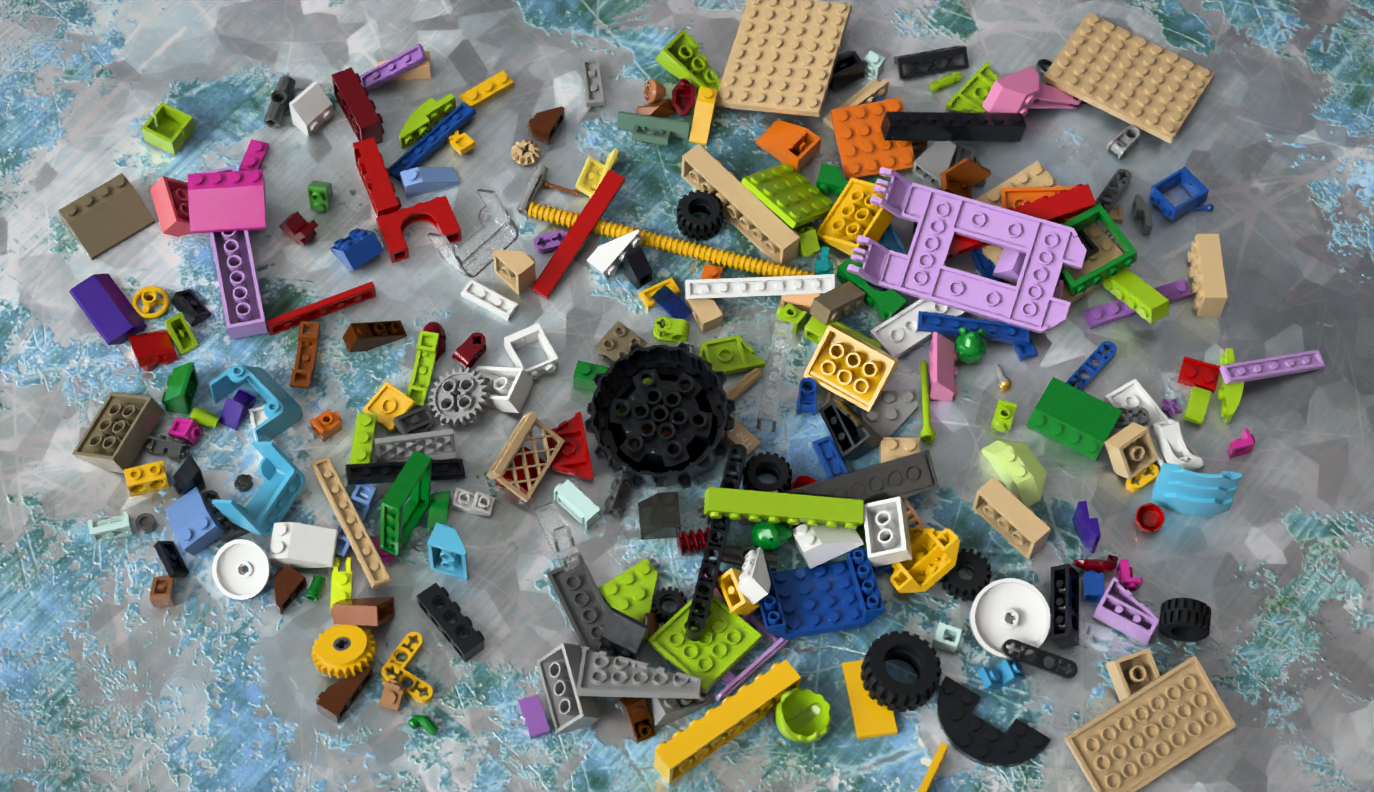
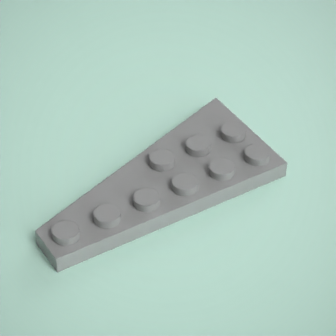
M583 646L576 693L577 696L700 699L702 682L699 677L680 672L670 673L666 671V668L649 667L648 663L622 656L612 657L607 655V652L600 650L598 653L591 651L590 647Z

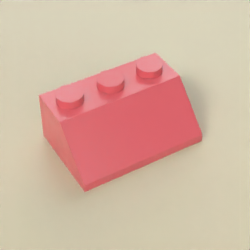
M162 176L150 188L162 232L176 237L191 234L188 183Z

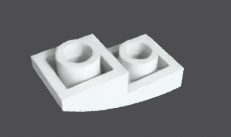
M456 487L450 507L467 513L490 516L495 497L478 491L474 494Z

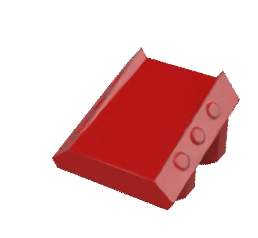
M166 329L128 336L137 363L144 371L154 370L159 363L168 365L173 363L174 360H178Z

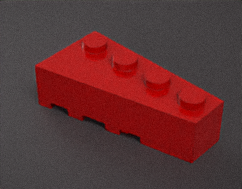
M374 137L353 143L355 164L377 218L383 214L398 211L402 207L401 201L394 194L396 193L393 182L390 183L389 172L384 166L382 155L379 153Z

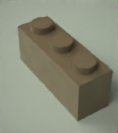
M848 281L814 298L809 314L826 326L844 316H848L856 310H860L864 305L863 300L866 293Z

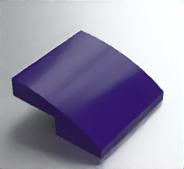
M1079 501L1072 519L1073 524L1085 548L1090 553H1095L1101 537L1098 518L1090 519L1087 502Z

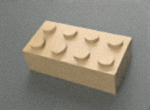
M1196 234L1195 240L1191 242V251H1188L1187 254L1188 262H1191L1189 274L1190 278H1193L1194 309L1197 310L1198 317H1220L1228 296L1219 234Z
M992 477L977 490L972 509L1024 557L1030 560L1045 547L1051 530L1046 521L1039 519L1030 507H1026L1016 494H1012L1006 489L1003 482Z

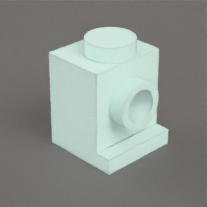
M870 50L863 59L864 78L870 81L877 80L884 71L886 58Z
M939 622L932 647L955 653L957 648L961 649L964 640L963 637H960L962 629Z

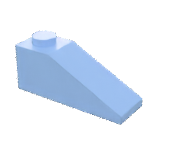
M416 167L400 172L401 185L406 199L459 184L454 167Z

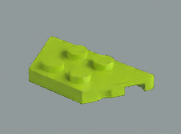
M986 62L946 103L945 108L947 110L962 113H988L982 105L994 82L999 79L996 73L993 74L990 69L991 65L989 62Z
M739 335L705 341L701 344L699 357L711 363L713 371H723L725 375L765 367V361L760 359Z

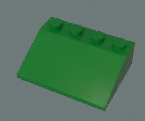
M1053 377L1036 405L1026 427L1097 462L1105 447L1104 442L1109 439L1123 411Z

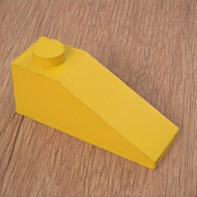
M700 86L689 143L707 146L716 108L715 103L718 89Z

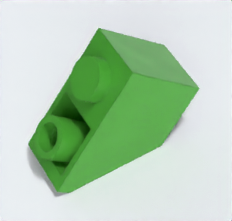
M312 181L307 188L311 209L329 211L333 196L332 183Z

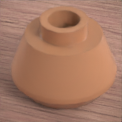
M650 79L646 82L644 97L649 103L660 101L665 97L666 88L663 83L655 79Z

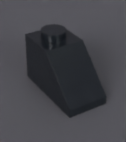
M189 456L173 475L175 481L173 487L178 495H185L196 486L200 491L206 488L201 469L193 457Z

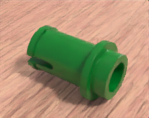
M318 574L313 576L311 585L305 592L307 599L317 601L321 597L320 592L326 581L325 577Z

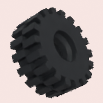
M962 548L961 552H958L956 566L940 579V583L943 582V590L947 589L949 596L954 594L953 599L957 600L958 597H961V601L966 602L967 598L970 601H974L975 596L990 583L992 571H990L991 565L990 563L987 564L988 559L986 557L981 558L982 553L974 554L973 549L966 552V548ZM969 569L973 572L974 576L970 580L963 579L958 574L959 570Z

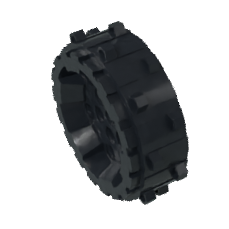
M683 342L677 347L652 345L651 347L643 348L638 343L631 345L630 352L627 355L613 362L604 374L596 373L593 378V383L597 388L595 393H593L591 403H588L587 412L591 417L585 421V428L587 432L595 434L599 445L594 452L599 461H609L608 468L614 473L624 474L625 477L631 479L632 488L638 490L644 485L669 487L678 484L683 489L691 487L694 477L707 471L715 459H725L728 454V449L724 443L728 437L729 430L734 429L735 419L730 414L736 411L734 400L727 399L726 392L723 389V385L727 381L724 372L713 371L711 363L698 355L690 353L689 344ZM645 378L652 379V382L649 384L642 383ZM683 384L690 385V388L687 390H683L680 387ZM652 395L659 397L655 402L649 400ZM671 398L678 399V402L674 405L668 403ZM620 407L627 408L625 413L617 412ZM639 410L646 411L644 416L636 415ZM658 413L666 414L663 419L656 418ZM679 415L685 417L682 422H676L675 418ZM698 418L704 420L701 425L694 424V421ZM647 427L653 429L649 434L643 433V430ZM665 430L672 431L669 437L662 435ZM633 442L640 443V446L636 449L630 447ZM671 448H678L679 451L677 454L673 455L669 453V450Z

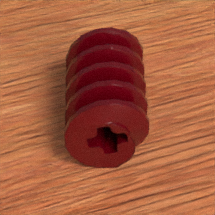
M706 527L703 533L699 528L696 534L692 529L689 531V535L682 531L681 537L676 532L678 550L681 555L684 556L685 550L692 555L693 549L700 554L702 547L705 551L710 529Z

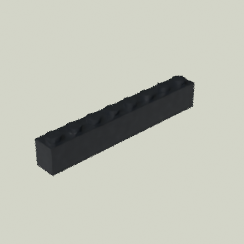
M886 112L881 124V131L884 140L1020 141L1027 126L1022 113Z

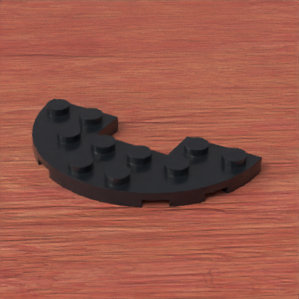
M945 676L937 697L938 722L947 736L948 742L966 758L992 767V765L1005 766V768L1014 767L1034 759L1050 743V738L1015 718L1005 734L972 714L971 712L979 702L980 696Z

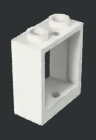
M538 323L504 337V347L515 367L523 368L532 380H536L543 374L552 373L559 368L558 357ZM538 340L549 360L525 370L515 350Z

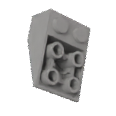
M702 690L700 699L644 698L655 727L672 723L713 703L708 691L705 693Z

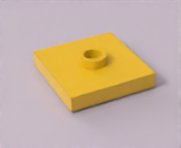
M386 381L362 411L364 413L377 414L378 423L393 433L397 428L393 422L394 418L410 412L417 403Z

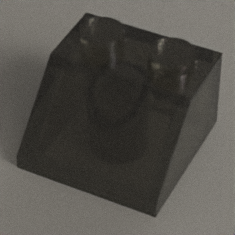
M678 492L657 493L638 503L641 540L676 538V532L680 536L681 523Z

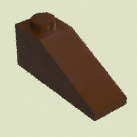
M365 667L363 672L357 671L356 676L350 675L348 678H344L329 686L325 692H321L316 699L318 711L339 723L374 676L372 667Z

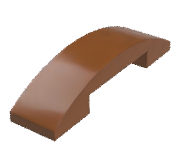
M300 322L299 342L294 369H292L290 387L310 388L317 357L320 322Z

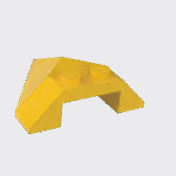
M935 528L909 529L913 559L892 563L891 565L893 567V575L890 576V582L899 593L926 592L956 566L960 539L951 529H944L943 531H936Z

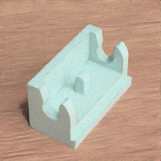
M123 511L122 516L93 522L92 519L87 520L93 543L133 534L127 511Z

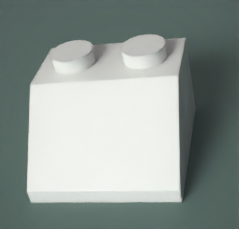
M316 81L289 103L293 125L307 136L316 132L334 114L332 102Z

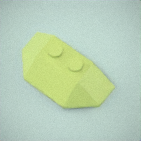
M997 440L981 449L1011 493L1016 494L1026 507H1031L1041 501L1047 472L1026 443Z

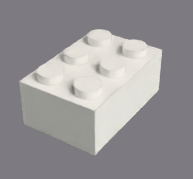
M901 497L864 504L863 519L868 559L873 566L878 567L913 559L907 510Z

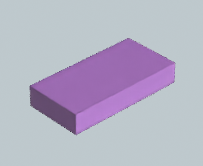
M538 694L518 700L530 738L533 739L549 734L550 728Z

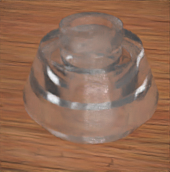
M423 526L416 527L410 536L411 548L416 552L428 551L427 542L432 530Z

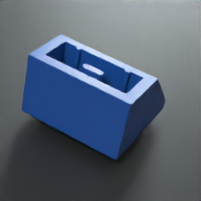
M359 228L352 230L345 239L341 238L334 242V246L330 248L339 261L347 269L353 271L384 251L373 231Z

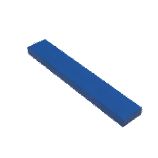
M462 102L387 169L389 175L401 182V171L419 166L447 141L449 136L453 135L477 114L476 110Z
M918 312L917 331L959 336L961 335L959 328L966 327L968 333L984 329L986 331V335L983 337L985 340L1029 346L1030 330L1006 323Z

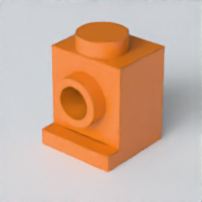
M328 409L315 419H310L312 430L323 442L342 430V419L336 411L332 413Z

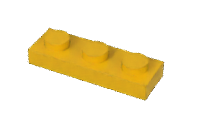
M503 70L460 94L459 99L475 109L514 87V81Z

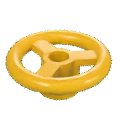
M147 286L138 290L132 299V306L139 316L145 319L160 317L167 311L170 304L167 292L157 286ZM156 292L161 294L163 298H157ZM140 296L144 303L142 311L138 308L137 304ZM163 304L159 311L149 313L151 308Z

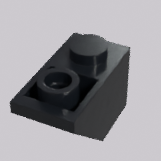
M639 245L634 249H629L624 254V276L637 290L652 281V269Z

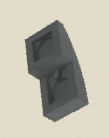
M1135 194L1132 204L1134 220H1141L1142 235H1150L1153 227L1151 213L1140 194Z

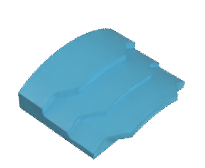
M1162 463L1152 488L1151 500L1168 510L1192 516L1220 514L1230 509L1242 473L1221 471V474H1202L1182 469V465Z

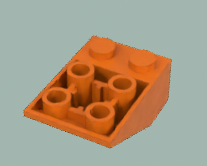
M777 120L755 141V144L780 162L791 164L794 170L799 172L820 151L821 138L805 127Z

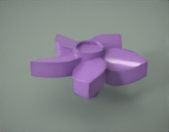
M1162 399L1165 406L1161 410L1163 412L1168 411L1170 418H1173L1175 413L1183 411L1177 405V399H1172L1171 402L1167 399Z

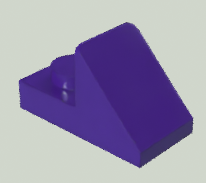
M238 390L233 399L229 397L226 399L219 422L237 431L249 413L248 409H251L255 404L256 397Z

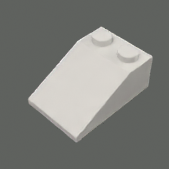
M477 366L475 370L484 377L488 383L486 386L490 389L487 392L490 398L485 399L488 405L484 406L502 412L520 413L534 382L523 368Z
M295 522L274 523L268 559L276 569H283L286 564L292 568L333 567L338 530Z
M804 523L791 529L796 546L810 569L864 545L855 529H845V526L827 528L826 525L819 524V526L811 527Z

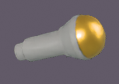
M996 364L994 368L999 378V387L1002 390L1010 389L1012 381L1006 377L1002 367Z

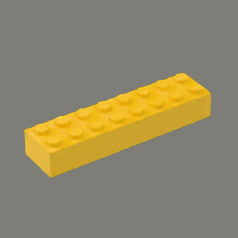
M787 660L775 663L770 668V671L765 674H759L753 683L743 685L737 694L726 697L720 706L710 708L704 717L693 720L687 729L677 731L667 743L665 741L660 743L655 750V768L668 784L672 783L766 717L768 711L776 709L777 703L785 692L795 687H800V675Z

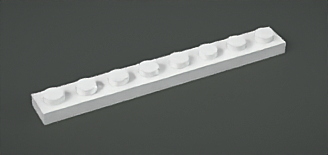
M835 274L685 280L686 299L824 294L835 288Z

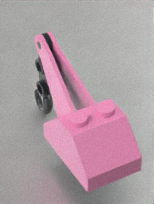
M1040 59L1037 62V69L1044 76L1047 69L1043 64L1051 66L1052 62L1047 59ZM1031 66L997 79L982 106L988 113H1022L1024 117L1029 112L1028 109H1077L1082 100L1048 83L1039 82V73Z

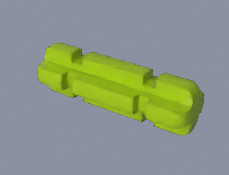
M960 71L953 72L952 75L949 74L937 79L938 81L931 82L929 88L932 92H937L939 88L943 89L954 84V82L961 81L962 74Z

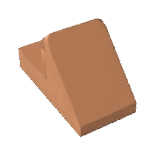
M169 576L153 578L150 592V601L153 607L174 606V578Z

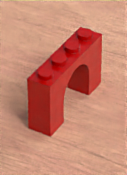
M446 196L436 197L430 201L417 203L415 206L402 208L396 212L383 214L376 218L377 230L391 263L409 258L408 246L403 237V232L406 227L415 222L432 224L438 230L444 246L462 241L461 229Z

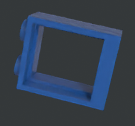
M1184 167L1153 185L1149 198L1173 222L1206 202L1209 190ZM1180 184L1192 198L1175 208L1163 194Z

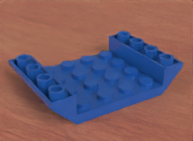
M866 548L848 551L846 561L818 565L811 569L804 567L772 573L769 563H766L771 585L768 595L758 602L766 631L785 640L865 627L885 612Z

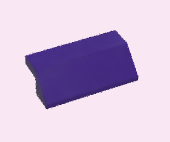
M108 273L94 274L69 291L108 345L123 344L129 333L143 332L147 327Z

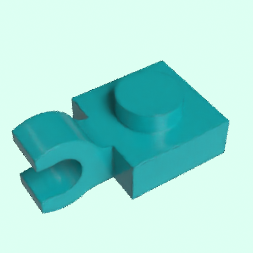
M821 246L820 260L815 259V275L833 274L834 261L828 260L829 247Z

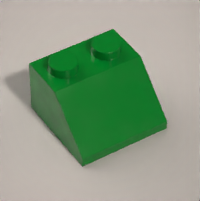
M189 362L173 369L172 376L169 375L167 380L168 389L162 396V403H164L166 411L189 415L199 383L194 363Z

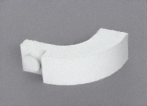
M1170 418L1153 424L1158 445L1167 463L1182 465V469L1193 472L1203 466L1202 458L1193 455L1187 449L1178 421Z

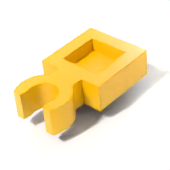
M458 130L449 136L447 140L450 142L451 147L461 156L476 147L475 141L466 133L459 135Z

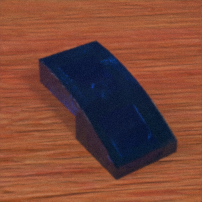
M663 285L651 296V299L671 318L685 319L692 313L688 306L666 285Z

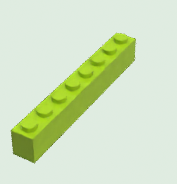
M709 487L705 491L704 515H710V518L714 519L722 518V516L729 517L730 520L749 518L751 522H759L762 519L768 520L769 523L786 521L789 525L807 523V526L811 527L819 526V524L826 525L827 528L845 526V529L848 530L857 529V527L863 524L864 500Z

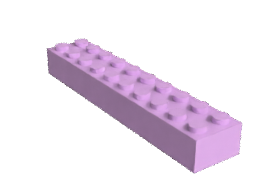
M231 166L198 173L233 172L236 171V167ZM248 230L209 232L230 340L268 333Z

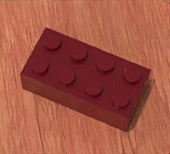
M352 67L332 74L334 96L358 141L374 137L376 145L382 143L383 134H385L381 125L383 124V119L380 113H376L373 100H369L366 87L361 86L359 74L354 73Z

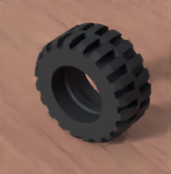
M891 631L890 635L888 633L881 635L869 647L861 665L862 672L860 675L861 680L864 681L863 687L865 691L869 690L868 696L872 700L875 698L878 701V705L881 707L886 705L888 706L887 709L891 711L898 709V712H905L907 708L909 711H913L918 706L922 707L925 705L927 700L931 698L939 684L942 668L939 667L941 664L940 658L935 656L936 650L934 647L930 648L928 646L930 643L926 639L923 641L919 638V635L915 633L910 635L908 631H902V633ZM892 659L907 662L915 670L918 681L914 683H901L894 680L887 673L884 662Z

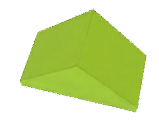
M182 312L164 321L169 337L181 354L199 346Z

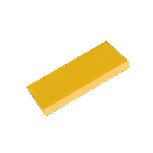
M863 660L843 662L842 670L857 740L896 735L898 731L894 712L888 710L886 705L882 707L878 705V701L875 698L872 700L868 696L869 690L865 691L863 687L864 681L861 680L860 675Z

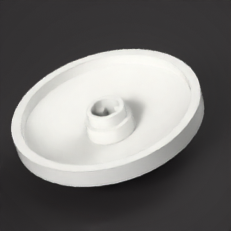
M1015 578L1000 579L988 584L975 597L970 611L971 630L977 642L987 652L1000 658L1011 659L1004 656L1001 650L1002 644L1006 640L1015 639L1037 648L1045 641L1050 629L1049 606L1042 593L1030 583ZM1013 643L1009 646L1006 645V648L1009 649L1008 653L1011 654V652L1016 651L1019 653L1017 657L1020 658V653L1024 647L1021 646V649L1018 650L1013 647ZM1027 650L1025 652V656L1031 654L1034 651Z

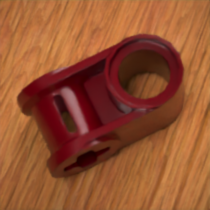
M478 332L471 334L455 350L452 358L465 369L467 367L471 369L476 361L486 352L485 336Z

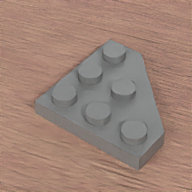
M916 389L883 391L870 412L860 408L861 418L881 437H891L918 410Z

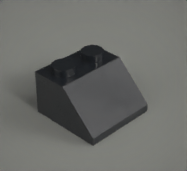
M612 608L601 634V644L609 651L614 650L620 653L622 657L638 660L648 643V625Z

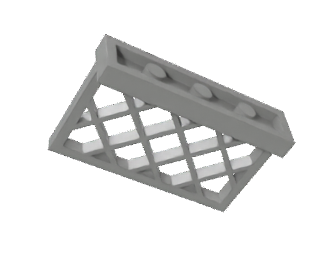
M453 429L375 438L378 463L406 462L414 450L425 453V455L432 457V460L456 459Z

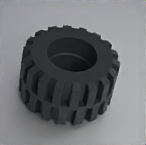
M696 190L695 193L690 191L689 195L685 194L677 205L679 231L682 230L684 236L688 235L689 239L695 238L697 241L701 238L707 240V237H714V233L718 234L723 222V204L720 203V199L718 197L715 198L713 193L708 194L706 190L704 192ZM696 212H702L707 214L708 216L705 218H696L692 216V214Z
M761 452L758 453V457L754 455L751 457V461H747L743 472V490L764 492L777 490L782 492L790 489L792 469H790L789 462H785L783 456L779 458L777 453L770 455V452H766L763 455ZM762 474H771L777 478V481L772 484H765L759 481L757 477Z
M1173 598L1161 604L1159 631L1161 634L1170 639L1184 642L1200 641L1209 636L1211 608L1206 603L1191 598Z

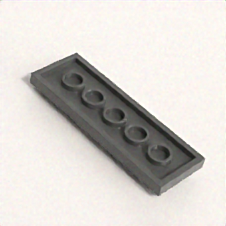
M582 558L548 572L547 578L582 650L583 646L590 647V650L599 653L601 650L607 652V655L612 657L621 656L620 653L614 650L609 651L605 649L601 644V634L610 612L584 559Z

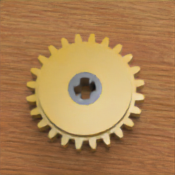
M340 624L337 626L332 625V628H326L323 634L320 633V638L314 640L315 645L312 646L313 652H311L314 665L318 671H322L323 675L328 673L330 678L337 676V679H339L340 677L348 678L350 675L356 676L357 671L363 672L364 667H369L368 662L374 660L373 655H376L375 649L377 647L374 636L371 635L370 630H366L365 626L359 628V625Z

